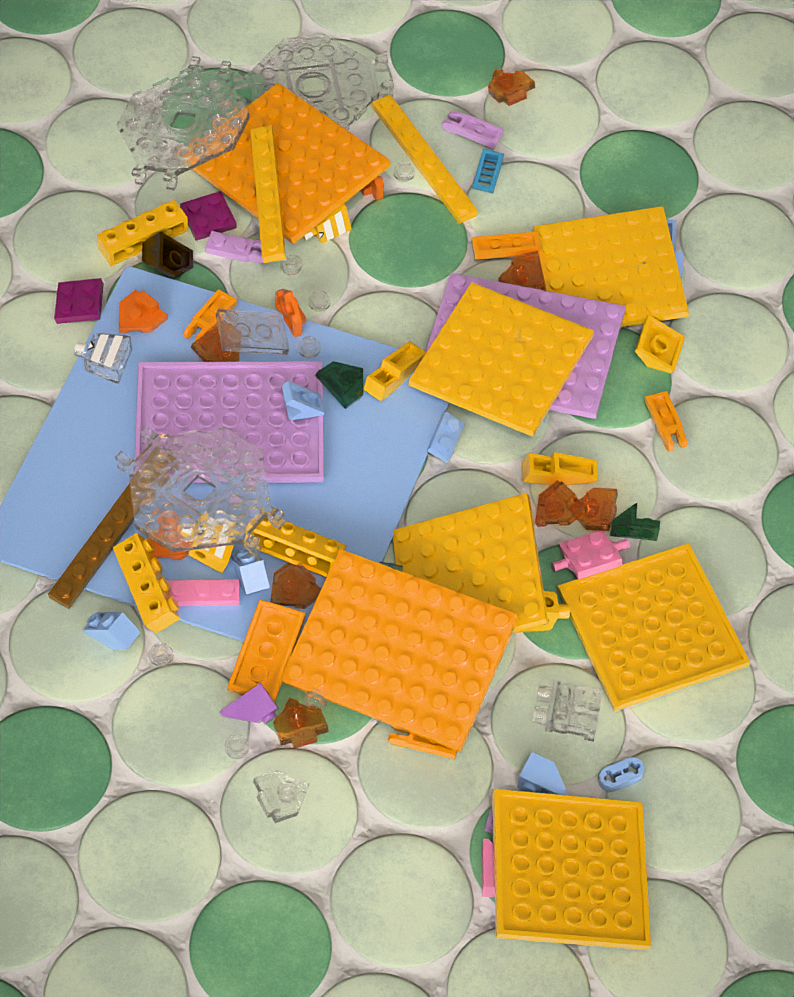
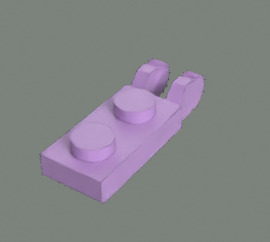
M454 110L449 112V120L445 119L442 123V127L452 134L456 133L492 149H495L504 135L502 128Z
M211 231L205 247L206 253L244 262L264 263L261 240L254 241Z

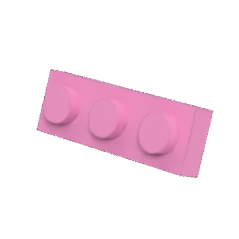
M239 579L168 580L171 586L169 590L170 595L175 598L179 606L240 605Z

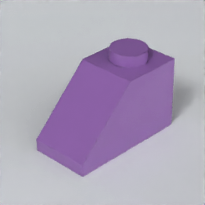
M260 683L222 709L220 714L227 718L261 723L263 721L264 724H267L277 717L275 712L280 709L264 685Z

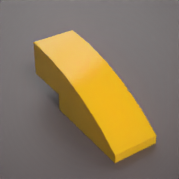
M411 341L407 342L384 358L381 367L367 376L363 390L382 402L414 372L425 356L426 351Z
M554 452L551 457L528 453L522 461L523 482L543 485L594 483L598 481L597 460Z

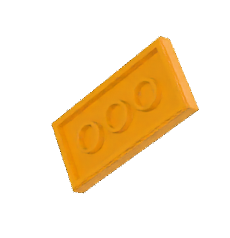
M259 599L227 690L244 695L261 683L273 700L276 701L287 663L296 646L306 613Z

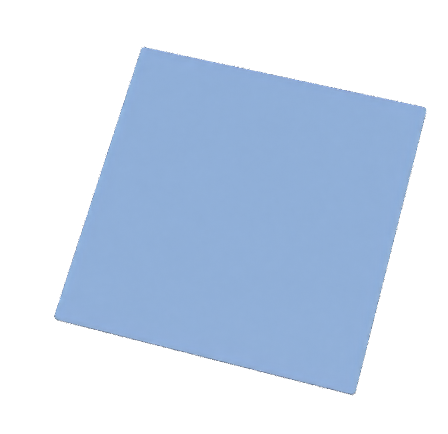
M127 266L107 301L100 320H97L86 341L84 351L80 353L0 505V562L58 581L134 478L138 362L322 361L323 408L325 412L323 414L324 482L160 484L117 543H121L135 533H138L144 539L148 538L149 526L167 512L171 516L175 514L184 524L197 528L202 517L239 524L240 528L231 556L236 555V552L242 549L254 550L263 560L270 588L246 594L240 586V605L179 606L177 611L181 619L178 621L244 642L259 599L305 612L306 618L299 634L300 637L327 577L244 545L248 525L259 511L267 513L280 520L291 522L298 527L314 531L316 534L334 539L339 543L347 545V552L382 564L393 539V530L397 529L428 456L427 448L441 415L446 412L450 402L409 386V379L412 374L381 402L363 390L369 374L381 367L383 359L399 348L308 320L302 325V335L295 337L278 311L237 299L235 308L212 334L209 333L207 340L202 345H198L195 343V339L202 330L198 327L196 333L189 339L185 338L183 333L191 323L192 318L215 292ZM135 289L138 292L145 291L159 303V308L167 314L168 319L153 332L129 331V333H119V302ZM101 334L109 335L101 356L105 357L109 353L115 335L123 336L114 361H119L118 365L111 366V368L100 367L95 361L91 360ZM92 340V342L94 343V348L88 350V347ZM112 550L84 590L137 607L116 554ZM189 555L182 560L158 558L163 568L161 574L167 581L238 579L231 558L223 573L210 568Z

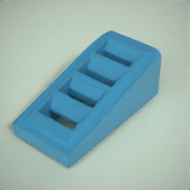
M483 149L472 189L489 193L494 192L504 158L503 153ZM485 161L496 163V166L486 164ZM483 168H488V169H492V170H495V171H494V172H490V171L483 170ZM481 174L487 175V176H491V177H493V178H492V179H489V178L481 177ZM479 181L491 183V185L486 186L478 183Z

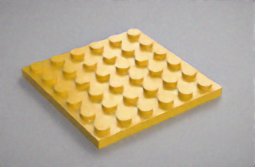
M663 206L533 226L534 231L538 233L541 248L538 255L546 291L626 306L621 327L644 324L647 315L654 317L658 321L688 317L689 311Z
M471 282L410 377L409 386L533 437L593 338L594 330Z
M527 493L393 530L396 570L518 614L519 619L513 632L549 623L531 502Z
M689 543L579 580L576 579L557 587L563 604H569L570 606L569 617L614 711L748 667L750 664L747 654Z
M494 789L492 793L496 938L649 950L651 947L642 802Z

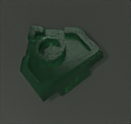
M333 361L320 369L315 375L345 409L363 396V368Z

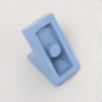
M290 381L282 385L289 420L317 417L325 414L320 394Z

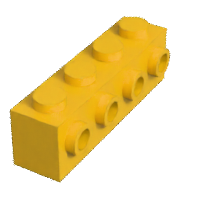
M175 199L168 203H163L157 208L143 212L135 218L124 221L113 228L106 229L97 234L98 249L109 265L114 266L142 253V243L160 231L171 238L187 232V216Z
M260 511L248 525L244 544L325 577L328 576L339 549L346 551L347 545L339 543L334 539H329L316 534L314 531L306 530L291 522L280 520Z
M135 533L114 546L113 550L145 626L158 633L180 620L181 618L177 611L179 605L175 598L170 595L169 590L171 586L161 574L163 568L159 560L153 555L154 546L151 541Z

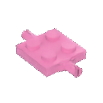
M603 530L559 543V551L564 559L552 562L551 566L554 572L568 568L574 572L579 580L622 566V557L618 551L629 549L630 544L627 539L614 543L609 540Z

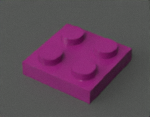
M221 191L180 203V208L187 216L188 226L195 241L209 237L211 231L223 233L237 228V223Z
M102 279L58 282L54 315L56 323L100 320L104 286Z

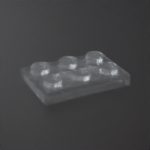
M229 309L217 310L216 320L222 351L288 354L290 347L282 313Z

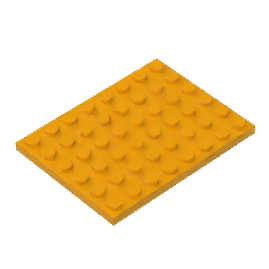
M276 83L182 157L184 164L258 218L250 129L272 125L284 238L292 244L296 243L391 166L390 160L280 83Z
M339 549L287 663L282 683L455 751L462 752L518 622L519 615Z

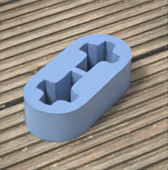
M631 757L605 767L600 772V787L607 792H614L639 782L644 774V763L638 758ZM629 767L638 769L637 774H634L632 771L628 772ZM609 775L611 778L616 777L614 783H612L610 780L605 781L606 776Z

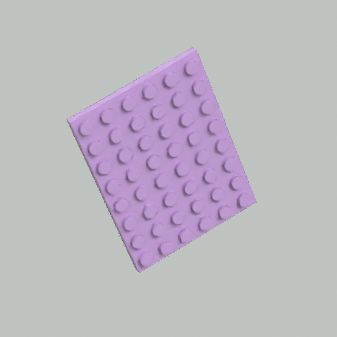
M450 273L426 352L471 282L594 330L593 338L550 410L592 419L597 418L626 306Z
M322 361L138 362L134 476L157 446L177 459V462L161 484L324 482L323 415L289 420L282 385L287 381L293 382L320 394L323 403Z

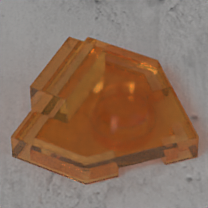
M495 69L493 79L488 85V93L498 103L504 101L508 106L527 99L526 92L535 88V81L523 71L504 73L503 70Z
M538 251L517 255L506 272L500 275L498 278L499 282L545 291V281Z
M225 320L192 343L191 349L204 362H239L241 335Z
M556 480L539 494L535 523L537 527H544L547 524L570 525L583 515L587 509L570 488L562 481Z
M592 488L581 499L573 500L567 504L568 511L586 530L609 531L610 527H613L616 517L618 492L617 489Z
M288 562L274 572L270 602L282 606H295L297 609H306L317 600L321 588L316 584V578L301 563L295 565Z
M293 698L288 699L282 713L273 721L274 730L280 745L292 743L294 749L318 742L317 735L329 732L321 708L300 704L298 700Z

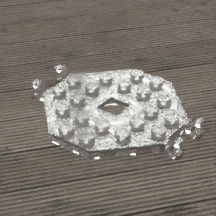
M325 34L284 38L248 75H245L243 72H233L234 90L249 87L251 100L246 97H237L238 112H241L276 83H280L340 126L349 130L350 125L367 111V107L373 101L390 94L394 97L393 79L385 80L378 85L375 72L378 71L388 72L387 54L379 55L375 60H371ZM308 78L323 80L325 90L304 92L302 81Z
M192 56L188 68L180 71L179 76L170 80L167 77L152 84L153 88L145 92L139 90L132 94L116 125L137 162L136 167L131 172L132 176H137L135 184L144 186L147 170L165 173L163 181H168L166 189L175 191L178 184V175L235 148L250 115L238 93L229 82V79L234 75V71L229 70L231 67L230 61L223 60L217 73L203 71L204 67L199 65L200 57ZM179 114L195 117L192 125L187 128H172Z
M145 425L140 431V435L144 436L141 442L147 445L145 450L135 460L123 451H120L115 456V459L119 462L117 468L124 472L129 471L135 528L172 553L242 544L248 552L256 556L261 547L258 545L260 539L251 535L253 530L265 517L277 529H280L285 524V520L282 519L284 512L272 507L270 503L263 449L226 426L216 427L214 431L202 432V429L184 431L182 435L169 436L168 434L158 435ZM198 477L214 487V490L202 500H196L185 493Z

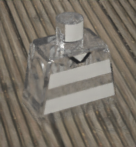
M95 333L89 345L77 342L74 355L84 358L85 370L88 373L119 384L132 351L131 336Z

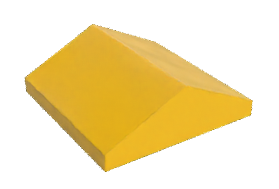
M647 315L635 352L647 367L672 374L675 371L685 336L654 317Z

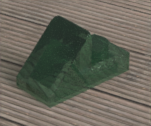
M635 503L612 520L610 536L657 541L660 521L650 518H636L637 503Z

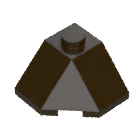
M160 231L142 243V261L174 278L193 268V250Z

